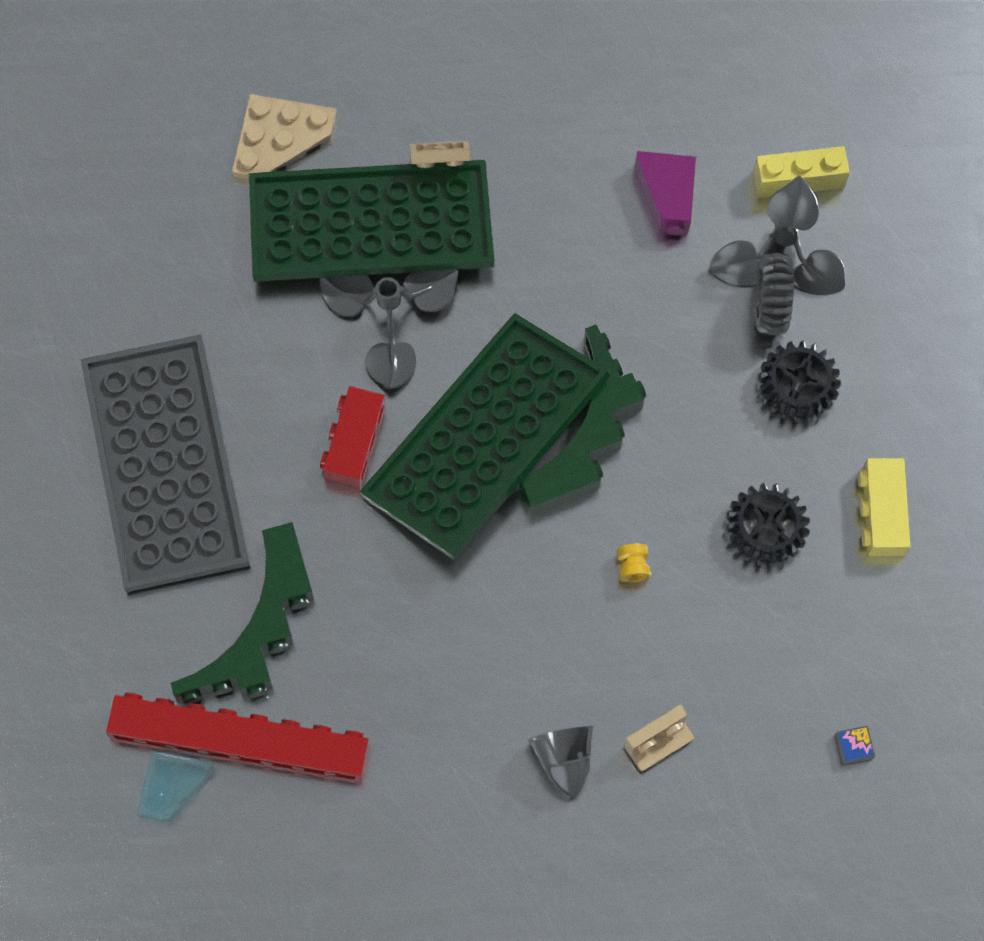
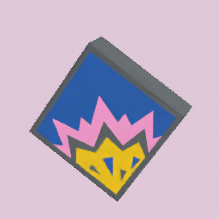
M868 726L837 731L835 733L843 765L875 758Z

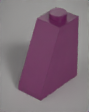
M637 151L634 170L659 231H665L670 235L689 233L692 219L695 156Z

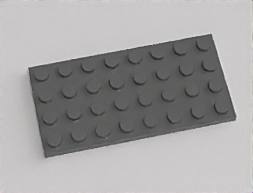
M201 334L81 359L125 592L250 566Z

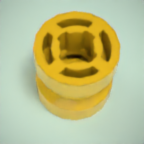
M634 543L617 548V558L622 562V567L619 569V576L622 582H640L651 578L650 567L645 561L649 555L646 544Z

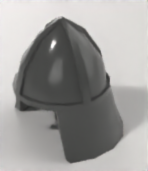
M593 726L567 728L540 734L528 739L550 781L560 792L570 797H575L579 793L590 770Z

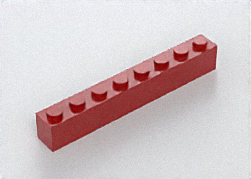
M129 692L124 693V696L114 695L106 730L111 740L363 782L369 750V738H363L364 734L361 732L346 730L344 734L334 733L332 728L323 725H313V729L300 727L299 722L283 719L281 723L270 722L268 717L259 714H250V718L237 716L236 711L229 709H219L218 713L205 711L206 707L199 704L188 703L187 707L174 705L175 702L169 699L156 698L155 702L143 700V696Z

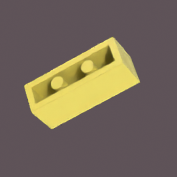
M845 146L757 156L753 169L757 198L772 197L778 190L788 185L797 176H801L813 192L843 189L850 174Z
M867 458L863 468L858 471V485L863 487L864 498L860 499V515L865 517L866 528L862 529V545L867 546L868 556H905L911 547L904 458Z

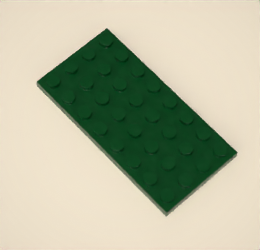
M486 160L464 161V164L460 166H449L446 162L435 163V166L428 168L417 167V164L249 173L253 282L494 267Z
M514 313L359 492L362 498L455 560L610 377L609 371Z

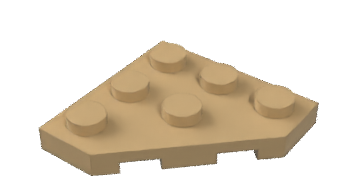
M250 94L233 165V177L249 180V173L275 172L284 165L287 167L307 155V151L319 144L322 146L330 141L337 115L336 108Z

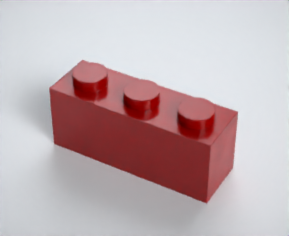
M349 386L346 396H340L337 413L341 414L338 423H332L328 440L332 441L329 451L324 450L320 461V469H323L324 480L357 489L361 488L385 409V395Z

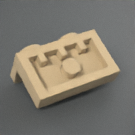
M469 141L410 144L411 164H417V167H433L435 163L446 162L449 166H460L464 164V161H471Z
M681 704L626 738L624 747L641 772L693 741L694 736L685 724L687 713Z

